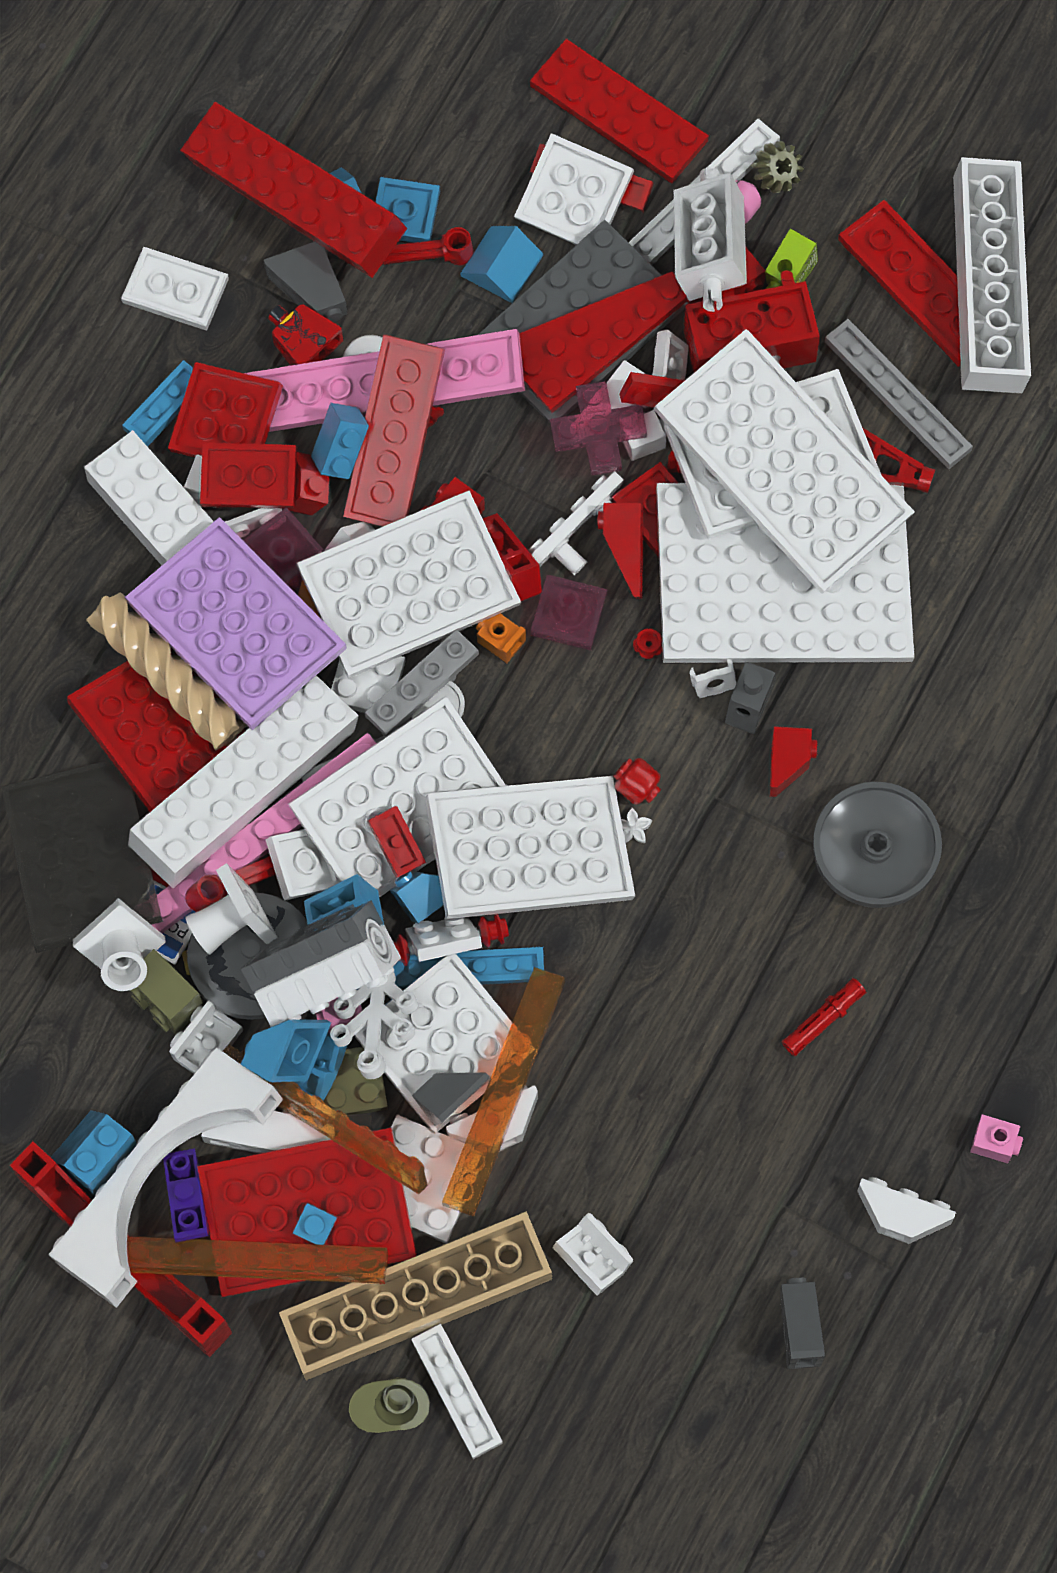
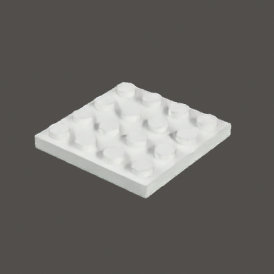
M457 954L445 956L403 991H409L414 994L418 1002L417 1009L410 1014L402 1013L394 1000L385 1005L400 1019H408L412 1023L415 1035L411 1040L406 1042L399 1041L393 1030L383 1021L381 1026L379 1053L386 1063L384 1073L435 1134L535 1052L533 1047ZM411 1000L405 1001L403 1005L409 1004ZM367 1025L354 1035L364 1049ZM408 1028L402 1029L400 1033L407 1031ZM486 1072L490 1076L443 1123L437 1126L429 1120L412 1097L435 1073Z

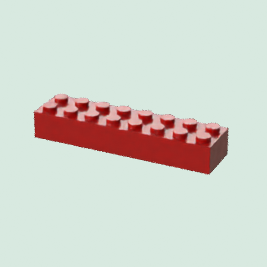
M217 102L213 103L180 150L194 165L371 278L374 277L407 230V227L395 214Z

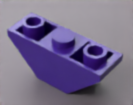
M194 1148L169 1153L163 1158L175 1242L206 1237L209 1234V1227L197 1166L199 1164L196 1150Z

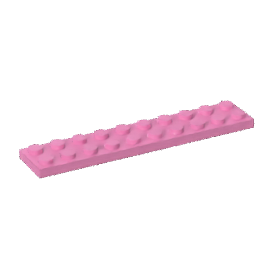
M517 329L427 343L428 345L445 348L433 406L525 391L520 335ZM380 351L244 374L278 381L283 385L269 432L323 424L330 403L357 407L365 417Z

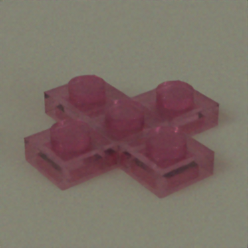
M606 381L576 386L580 414L550 419L555 452L586 447L591 475L622 471L617 442L647 438L642 405L611 409Z

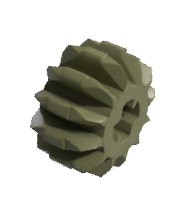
M777 141L774 145L766 143L763 146L764 151L761 150L755 153L759 162H755L751 166L758 169L759 173L755 174L753 178L755 180L762 179L760 188H770L772 193H780L781 190L790 191L792 183L796 184L801 181L796 173L804 170L802 166L797 164L802 156L800 154L793 155L795 146L787 145L785 147L783 141Z

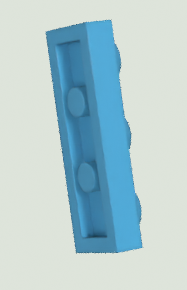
M183 360L122 425L123 430L127 433L133 430L148 447L179 414L193 367Z

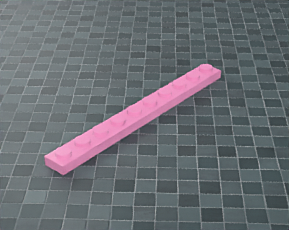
M368 733L240 830L177 886L172 888L169 885L135 912L163 934L192 911L185 900V894L189 887L204 875L214 874L219 877L216 870L226 863L234 871L255 863L269 852L266 839L271 836L297 831L302 825L288 803L375 745L374 739ZM201 889L202 894L209 898L207 892Z

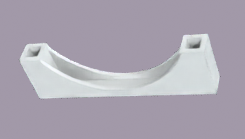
M215 1048L210 1055L202 1060L199 1069L192 1078L181 1086L179 1094L171 1104L160 1112L158 1120L150 1130L139 1138L137 1146L128 1157L120 1161L116 1172L107 1183L99 1187L95 1198L86 1209L78 1213L73 1225L65 1235L57 1239L52 1251L48 1255L61 1268L117 1308L138 1282L131 1275L129 1268L127 1232L135 1199L152 1170L173 1149L204 1131L238 1122L257 1121L263 1125L282 1102V1097L274 1086L218 1048Z

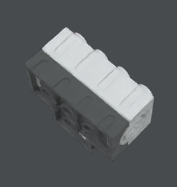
M372 900L357 907H354L353 904L298 929L288 939L260 951L241 968L252 992H255L254 995L271 1027L288 1020H300L302 1018L301 1014L309 1010L312 1014H315L329 1006L328 1002L337 997L339 1001L346 1000L357 993L356 989L365 984L368 989L385 981V976L394 971L393 966L401 959V956L385 925H382L383 922Z

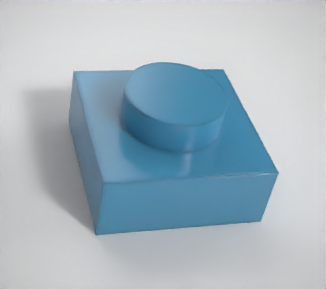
M307 1203L293 1234L323 1248L338 1217Z

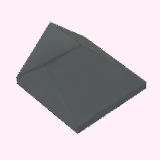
M486 1072L435 1073L412 1097L429 1120L437 1126L443 1123L490 1076Z

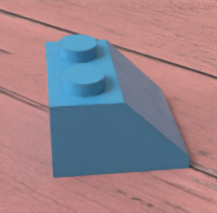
M288 1020L258 1032L247 1043L241 1065L268 1082L308 1081L332 1022L328 1020Z

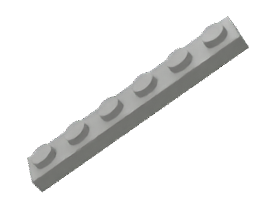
M849 319L825 337V343L948 469L952 468L972 451L973 446Z

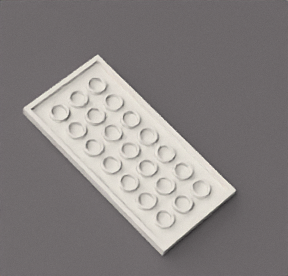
M747 329L654 407V411L821 594L915 512Z

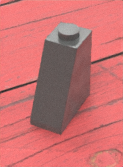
M312 242L264 259L268 279L298 306L304 304L332 322H336L344 315H347L345 298L324 247L316 242Z
M806 1278L786 1280L787 1284H781L780 1287L787 1369L821 1367L825 1352L815 1282H807Z

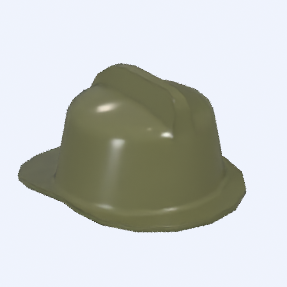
M395 1377L362 1385L354 1392L350 1399L349 1413L355 1425L366 1432L381 1433L416 1428L424 1422L429 1413L430 1401L421 1385L406 1378Z

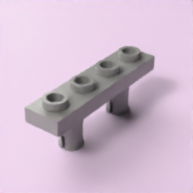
M456 629L365 712V717L387 737L400 726L410 721L411 716L449 681L454 682L456 675L479 655V650Z

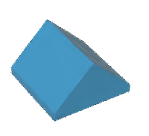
M491 226L460 275L513 303L542 259L543 253L517 226Z

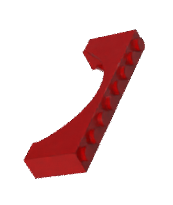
M34 1142L10 1164L19 1180L69 1227L73 1225L78 1213L86 1209L92 1201L58 1164ZM127 1234L129 1268L131 1275L138 1281L134 1288L210 1358L232 1334L226 1320L203 1298L196 1295L169 1273Z

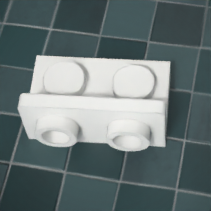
M668 329L657 332L652 375L685 380L689 346Z

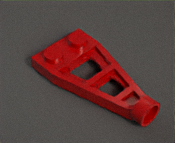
M863 428L876 461L879 455H885L898 461L900 464L899 472L896 475L881 473L882 477L890 485L904 486L928 493L935 469L924 466V464ZM916 472L921 474L919 480L914 478Z

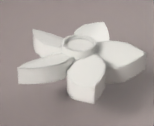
M632 808L627 814V820L621 819L625 843L629 842L632 837L640 843H645L644 830L649 828L652 820L646 817L638 819L636 811Z

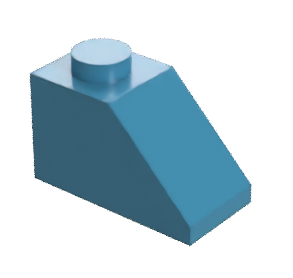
M409 871L395 880L397 886L390 890L410 920L415 923H420L444 905L439 875L414 872L412 874Z

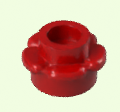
M654 629L640 631L637 634V639L633 641L634 650L639 652L640 656L645 659H652L654 655H660L662 653V635ZM651 642L652 645L648 647L646 646V643Z

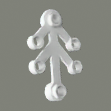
M394 971L385 976V981L369 989L365 984L352 997L343 1001L337 999L333 1006L339 1018L348 1019L354 1015L355 1009L371 996L370 1004L347 1025H336L330 1032L334 1044L338 1047H344L352 1041V1037L367 1025L365 1051L359 1055L357 1060V1066L366 1079L379 1078L386 1069V1063L379 1053L382 1021L393 1030L399 1041H409L415 1035V1029L408 1019H400L384 1005L385 995H388L396 1002L399 1010L404 1014L414 1012L418 1006V1002L412 992H403L395 985L396 976ZM411 1000L409 1004L403 1005L405 1001ZM348 1006L347 1009L341 1010L342 1007ZM408 1028L407 1031L400 1033L402 1029ZM345 1033L343 1037L337 1038L340 1034Z

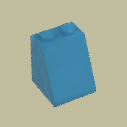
M90 1110L51 1158L78 1186L95 1198L99 1187L107 1183L116 1172L120 1161L128 1157L137 1146L133 1135L109 1115Z

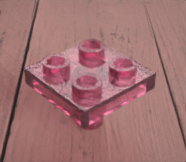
M547 575L531 628V636L591 650L606 600L607 589Z

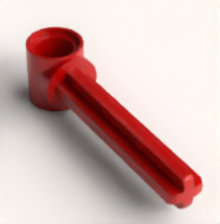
M454 227L448 230L446 234H442V239L395 245L382 265L444 257L445 262L450 261L454 265H465L474 253L471 237L466 229ZM456 244H464V245H465L464 247H462V248H460V249H454V248H452V247L455 246Z
M270 856L235 870L248 885L276 874ZM214 874L204 875L188 888L185 900L187 905L197 912L221 900L228 893L220 877ZM201 889L207 892L209 898L202 894Z

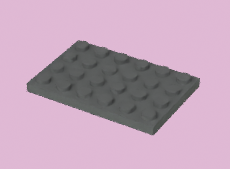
M604 219L478 335L517 329L521 333L657 278L661 274ZM688 301L552 414L525 383V391L519 393L555 428L613 375L624 360L628 361L657 332L661 331L683 311Z

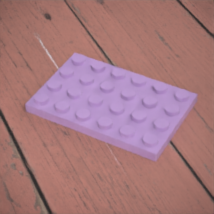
M220 517L125 596L127 603L149 623V626L163 640L170 644V647L235 711V714L251 730L255 729L347 649L346 644Z

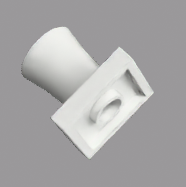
M227 863L216 871L229 895L200 911L185 916L194 937L209 955L246 925L266 944L278 938L254 891Z
M119 898L72 940L73 947L101 969V977L104 983L117 991H128L138 987L147 975V966L144 958L153 949L157 951L166 943L165 936Z

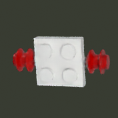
M494 914L492 921H486L481 916L477 927H474L469 917L446 919L445 917L444 920L437 922L421 921L420 923H415L413 927L405 928L407 941L399 934L396 942L393 943L401 956L399 961L404 966H407L410 955L414 954L418 961L421 962L482 948V943L489 948L491 940L498 939L503 945L504 937H508L509 932L505 918L500 919L498 914Z

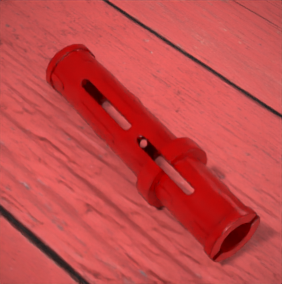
M852 978L833 996L829 995L825 999L826 1003L797 1027L794 1032L781 1041L782 1045L792 1056L796 1057L803 1048L819 1036L831 1023L838 1018L842 1019L847 1014L846 1010L867 993L865 988L855 978Z

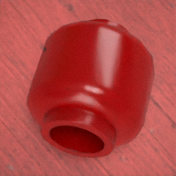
M628 758L613 776L616 779L615 789L635 805L640 804L644 800L650 803L661 790L657 786L661 778L660 773L642 758L634 760Z

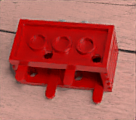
M785 270L780 276L782 286L737 295L734 294L733 288L722 291L723 306L720 310L716 308V301L714 302V312L705 310L703 308V301L686 304L684 335L689 346L688 351L693 372L695 373L745 329L757 339L783 369L816 362L820 335L806 281L795 283L792 272ZM762 304H767L769 310L764 312ZM703 315L709 318L707 323L704 322Z

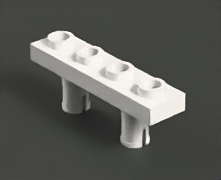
M615 471L608 478L605 475L599 478L591 488L594 492L587 499L584 496L579 498L570 509L573 513L566 520L562 517L558 519L549 529L552 534L545 541L540 538L528 550L540 567L550 557H556L573 575H576L585 566L587 561L568 544V539L592 515H598V511H603V503H612L610 502L611 496L620 488L624 480Z

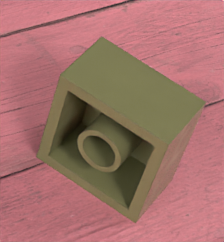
M153 949L144 958L147 966L146 978L138 987L128 991L132 994L131 998L141 1009L145 1010L147 1007L150 1009V1013L154 1016L153 1020L164 1032L170 1029L176 1035L191 1023L190 1018L196 1008L204 1005L199 993Z

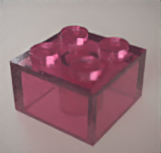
M287 507L243 540L293 591L297 590L303 581L297 568V563L325 551Z

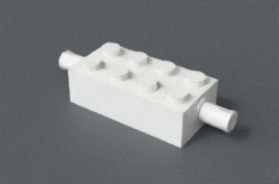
M707 167L708 176L706 177L705 168L700 171V182L674 190L675 277L689 301L703 297V308L714 312L715 301L717 310H720L723 306L722 291L747 284L744 196L731 172L719 175L717 169Z

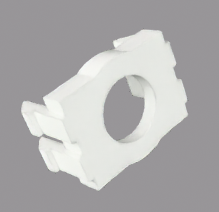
M727 660L728 667L711 670L695 676L694 669L691 668L692 686L695 687L699 698L735 689L737 683L732 660ZM713 680H724L722 684L716 687H707Z

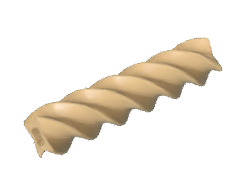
M119 592L112 597L104 596L101 599L97 609L87 618L90 626L103 634L114 650L126 656L131 667L140 675L146 677L152 688L159 695L168 699L173 709L181 717L191 722L198 735L212 743L215 751L223 746H229L235 741L238 734L247 726L242 720L236 719L235 711L221 698H214V690L200 677L192 676V667L179 655H171L170 644L158 634L150 633L149 623L137 612H128V603L124 594Z

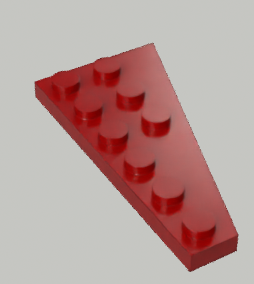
M671 271L519 333L524 383L551 414L689 301L675 274Z

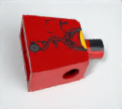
M304 304L297 306L291 313H288L283 307L278 305L268 316V319L277 326L272 331L273 343L291 366L323 361L343 342L342 328Z

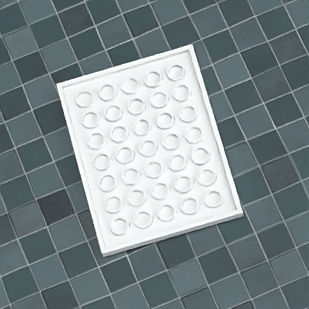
M657 483L656 501L663 663H727V660H732L733 663L913 661L914 644L906 521L821 594L757 523L707 539L686 483ZM891 485L905 501L904 486Z

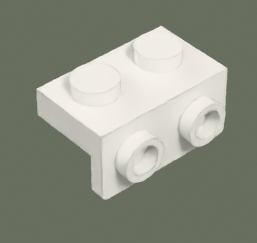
M207 1001L204 1006L200 1005L193 1012L190 1018L191 1023L184 1032L180 1031L171 1041L169 1052L176 1062L195 1074L202 1060L210 1055L215 1048L226 1054L243 1032V1028L225 1014L216 1010L212 1002Z
M591 1213L586 1214L576 1227L556 1241L552 1247L597 1296L623 1276L633 1262V1258L629 1255L627 1249L619 1244L609 1234L603 1223L596 1220Z

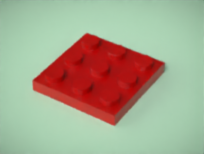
M195 362L168 449L174 453L196 457V454L202 456L203 443L265 444L283 385L278 381Z

